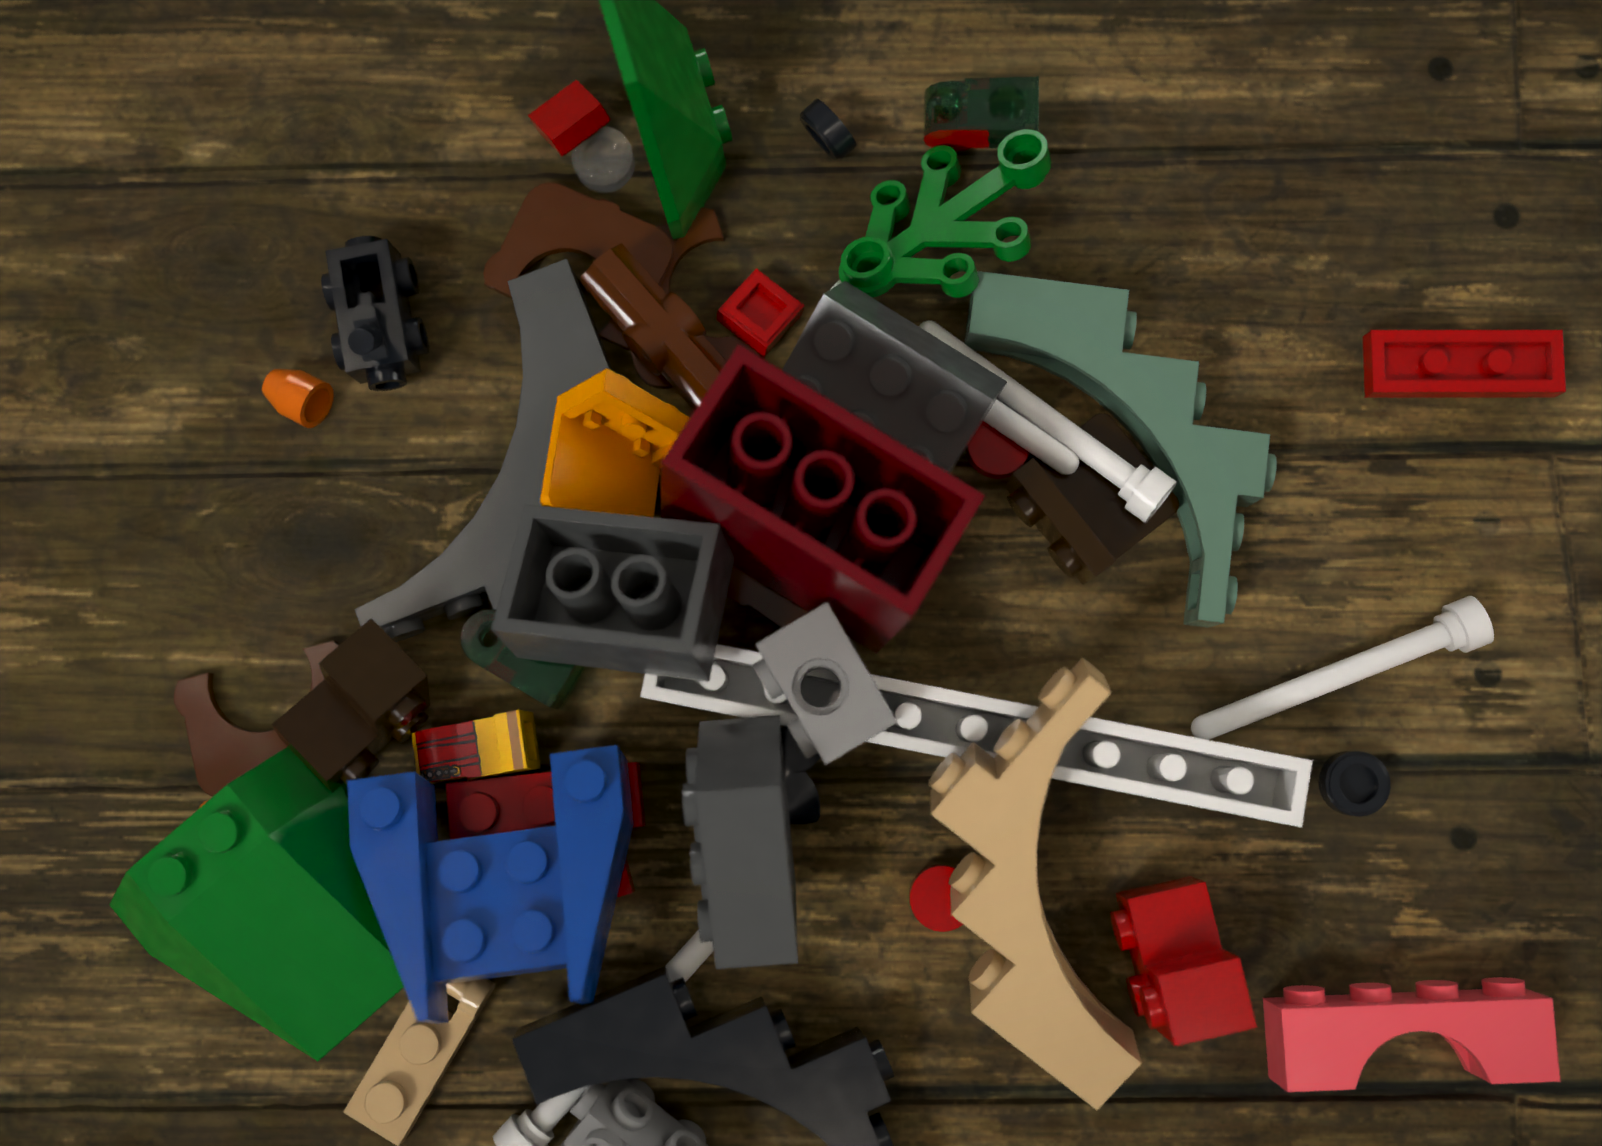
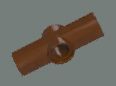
M622 243L609 248L594 260L591 266L580 276L581 284L595 298L600 307L623 330L621 333L624 341L639 361L656 376L662 374L695 411L726 364L725 358L705 338L706 330L703 324L683 299L673 292L666 294Z

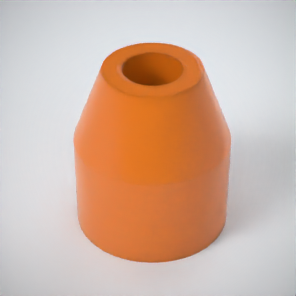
M274 369L268 373L262 385L263 395L280 415L306 428H313L319 425L328 415L333 404L334 391L332 386L303 370Z

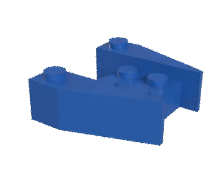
M618 745L550 754L556 826L438 841L435 785L418 773L408 772L347 780L350 850L418 1022L448 1023L446 984L567 968L570 1001L580 1004L593 1003L634 825L628 760Z

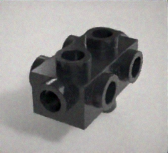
M376 236L352 238L345 242V247L325 251L329 273L322 274V290L329 309L336 313L339 331L331 336L333 355L340 370H345L348 375L360 384L368 383L370 390L389 391L398 389L407 384L406 375L421 372L419 355L429 353V341L425 325L421 317L412 318L408 297L419 294L417 273L411 258H402L399 251L388 239L382 240ZM378 281H382L384 292L380 299H377L371 292H368L369 287Z

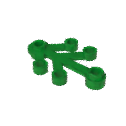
M1022 129L1007 135L1000 142L997 149L999 166L945 203L944 199L947 188L955 184L961 176V167L957 153L953 148L945 145L929 149L921 159V167L924 174L911 225L893 239L894 224L908 215L911 203L906 188L901 182L887 180L878 184L870 195L873 209L866 236L851 242L842 253L839 266L841 283L846 281L872 298L886 293L896 283L940 284L946 295L960 298L971 294L979 283V276L972 257L965 253H953L944 259L911 257L925 247L993 248L996 257L1007 262L1023 258L1030 251L1031 238L1028 226L1021 218L1010 216L1002 218L997 222L964 220L1014 186L1020 189H1031L1044 181L1051 168V157L1045 136L1031 129ZM940 165H947V166H946L945 168H943V169L934 170L935 168H937V167L940 166ZM891 199H897L892 204L884 205V203ZM1009 236H1019L1012 242H1002ZM966 272L960 278L950 279L954 273Z

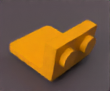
M608 368L557 396L540 496L541 505L654 517L661 461L690 417L680 412L675 406L663 402L633 384L625 376L617 374Z

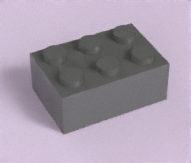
M846 281L822 295L782 369L783 372L951 474L1007 383L1006 380Z
M524 504L491 630L517 658L709 682L735 556L719 524Z
M780 715L700 721L698 747L686 749L688 783L683 784L686 826H694L696 842L691 843L690 847L693 885H701L703 900L698 901L700 941L713 942L716 969L798 963L796 879Z

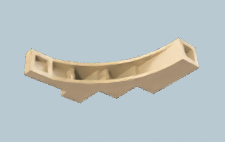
M1081 658L1071 671L1063 667L1048 680L1039 694L1038 699L1042 704L1026 722L1017 719L1006 728L995 744L994 752L997 753L995 758L972 742L960 757L953 752L941 762L931 776L929 786L933 788L931 790V815L980 853L979 856L975 852L966 855L957 865L949 879V885H951V915L997 950V952L994 949L987 950L977 960L970 972L971 1013L1098 1110L1142 1064L1133 1030L1098 1001L1071 967L1046 919L1037 885V842L1041 812L1050 779L1066 743L1111 694L1103 673L1084 658Z

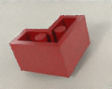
M1188 876L1116 893L1119 910L1111 912V922L1119 949L1121 951H1130L1135 975L1127 977L1126 983L1130 1001L1137 1017L1145 1016L1149 1028H1155L1174 1046L1257 1028L1240 957L1222 948L1205 881Z

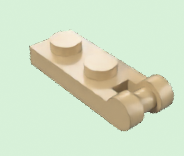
M489 979L446 984L447 994L460 1001L454 1014L448 1011V1023L418 1022L409 1001L343 1113L396 1146H400L408 1137L485 1006L496 983Z

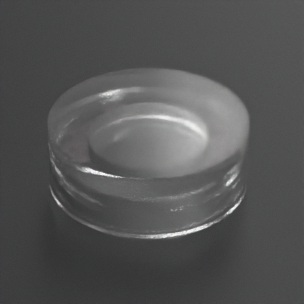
M604 126L574 148L571 153L572 165L579 180L584 186L595 192L610 193L619 190L629 182L635 169V158L628 139L621 132L611 127Z

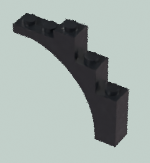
M666 966L595 995L593 1003H576L517 1029L512 1038L536 1104L582 1087L615 1080L651 1077L687 1079L726 1087L759 1099L791 1116L819 1136L828 1146H893L881 1114L878 1112L869 1117L867 1112L891 1102L884 1081L893 1078L894 1074L879 1039L868 1043L861 1030L855 1027L786 1057L784 1051L796 1046L781 1008L769 1013L762 996L689 1027L687 1019L697 1015L693 1000L684 978L682 977L671 982Z

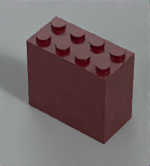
M739 344L661 461V518L719 524L735 556L733 566L808 612L827 602L846 635L876 654L913 617L985 498L984 494Z

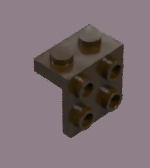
M1106 413L1096 414L1080 426L1081 429L1135 468L1142 464L1150 471L1153 469L1110 415ZM1033 457L1015 471L1004 486L1010 493L1007 496V500L1017 516L1028 527L1035 525L1051 544L1047 547V550L1056 565L1068 577L1073 578L1076 576L1083 585L1112 565L1117 558L1173 516L1179 508L1178 498L1171 492L1147 523H1144L1124 508L1127 502L1118 496L1121 489L1080 459L1079 467L1074 473L1063 475L1040 459L1035 460Z

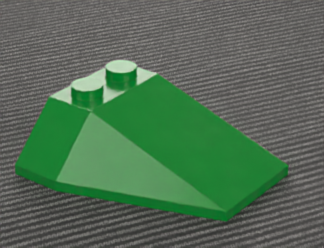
M599 0L672 239L685 237L700 208L705 206L726 168L722 144L733 141L723 105L711 107L705 89L715 85L705 48L694 51L687 28L655 0Z
M288 747L228 783L127 870L109 904L149 955L316 1061L326 1056L404 988L350 850L348 787L343 783L332 793Z

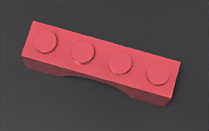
M1506 977L1482 979V989L1458 990L1457 982L1446 980L1415 982L1416 992L1392 993L1391 985L1355 983L1349 985L1350 994L1325 995V988L1320 986H1287L1283 988L1284 997L1263 998L1268 1077L1286 1092L1356 1090L1363 1067L1370 1056L1382 1044L1401 1034L1428 1031L1440 1034L1450 1044L1464 1070L1491 1084L1560 1082L1553 998L1526 989L1525 981L1522 979Z

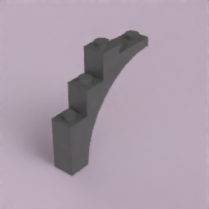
M567 258L508 281L520 326L523 380L516 428L498 477L473 519L440 556L400 587L355 609L360 626H363L372 618L394 642H398L425 631L423 621L446 613L447 618L452 620L484 608L482 598L487 596L490 599L493 610L496 611L524 504L542 506L540 496L557 396L606 368L613 371L578 278Z

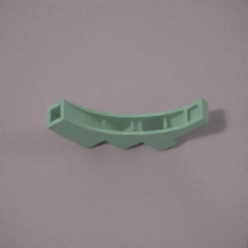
M977 271L979 283L970 294L964 343L973 350L1007 356L1037 366L1068 381L1111 413L1139 443L1152 464L1177 481L1172 492L1179 501L1177 515L1183 529L1190 560L1183 625L1210 628L1223 624L1225 614H1232L1235 608L1238 592L1237 578L1229 576L1232 551L1239 550L1244 534V516L1242 513H1236V506L1248 507L1264 498V492H1269L1272 489L1276 476L1275 454L1268 453L1270 434L1193 424V420L1201 419L1206 400V384L1204 382H1197L1199 361L1122 352L1123 349H1131L1137 323L1136 312L1127 311L1129 290Z

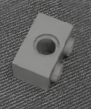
M827 602L755 644L763 659L752 664L771 699L774 700L780 695L785 694L797 718L788 722L787 726L806 759L819 753L826 765L898 722ZM820 668L833 672L838 677L841 685L838 699L830 706L823 708L809 705L801 694L803 678L810 671Z

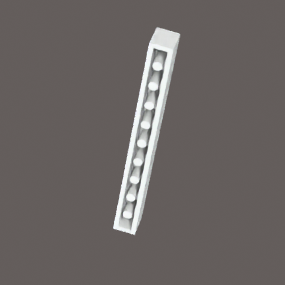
M719 644L716 646L709 682L645 674L640 697L742 718L780 715V723L783 726H787L788 722L797 718L785 694L772 700L755 672L752 664L763 659L760 652ZM820 668L810 671L801 683L803 699L809 705L818 708L833 704L841 692L838 677L827 669ZM870 674L898 722L865 742L945 758L953 752L960 757L974 742L995 758L997 755L994 752L995 744L1006 728L1017 719L1026 722L1038 707ZM1089 717L1064 746L1051 778L1302 827L1313 760Z

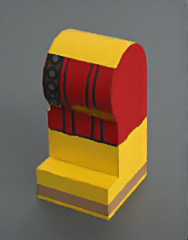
M514 710L494 714L493 717L434 727L412 733L416 773L432 784L461 779L470 781L541 769L533 712Z

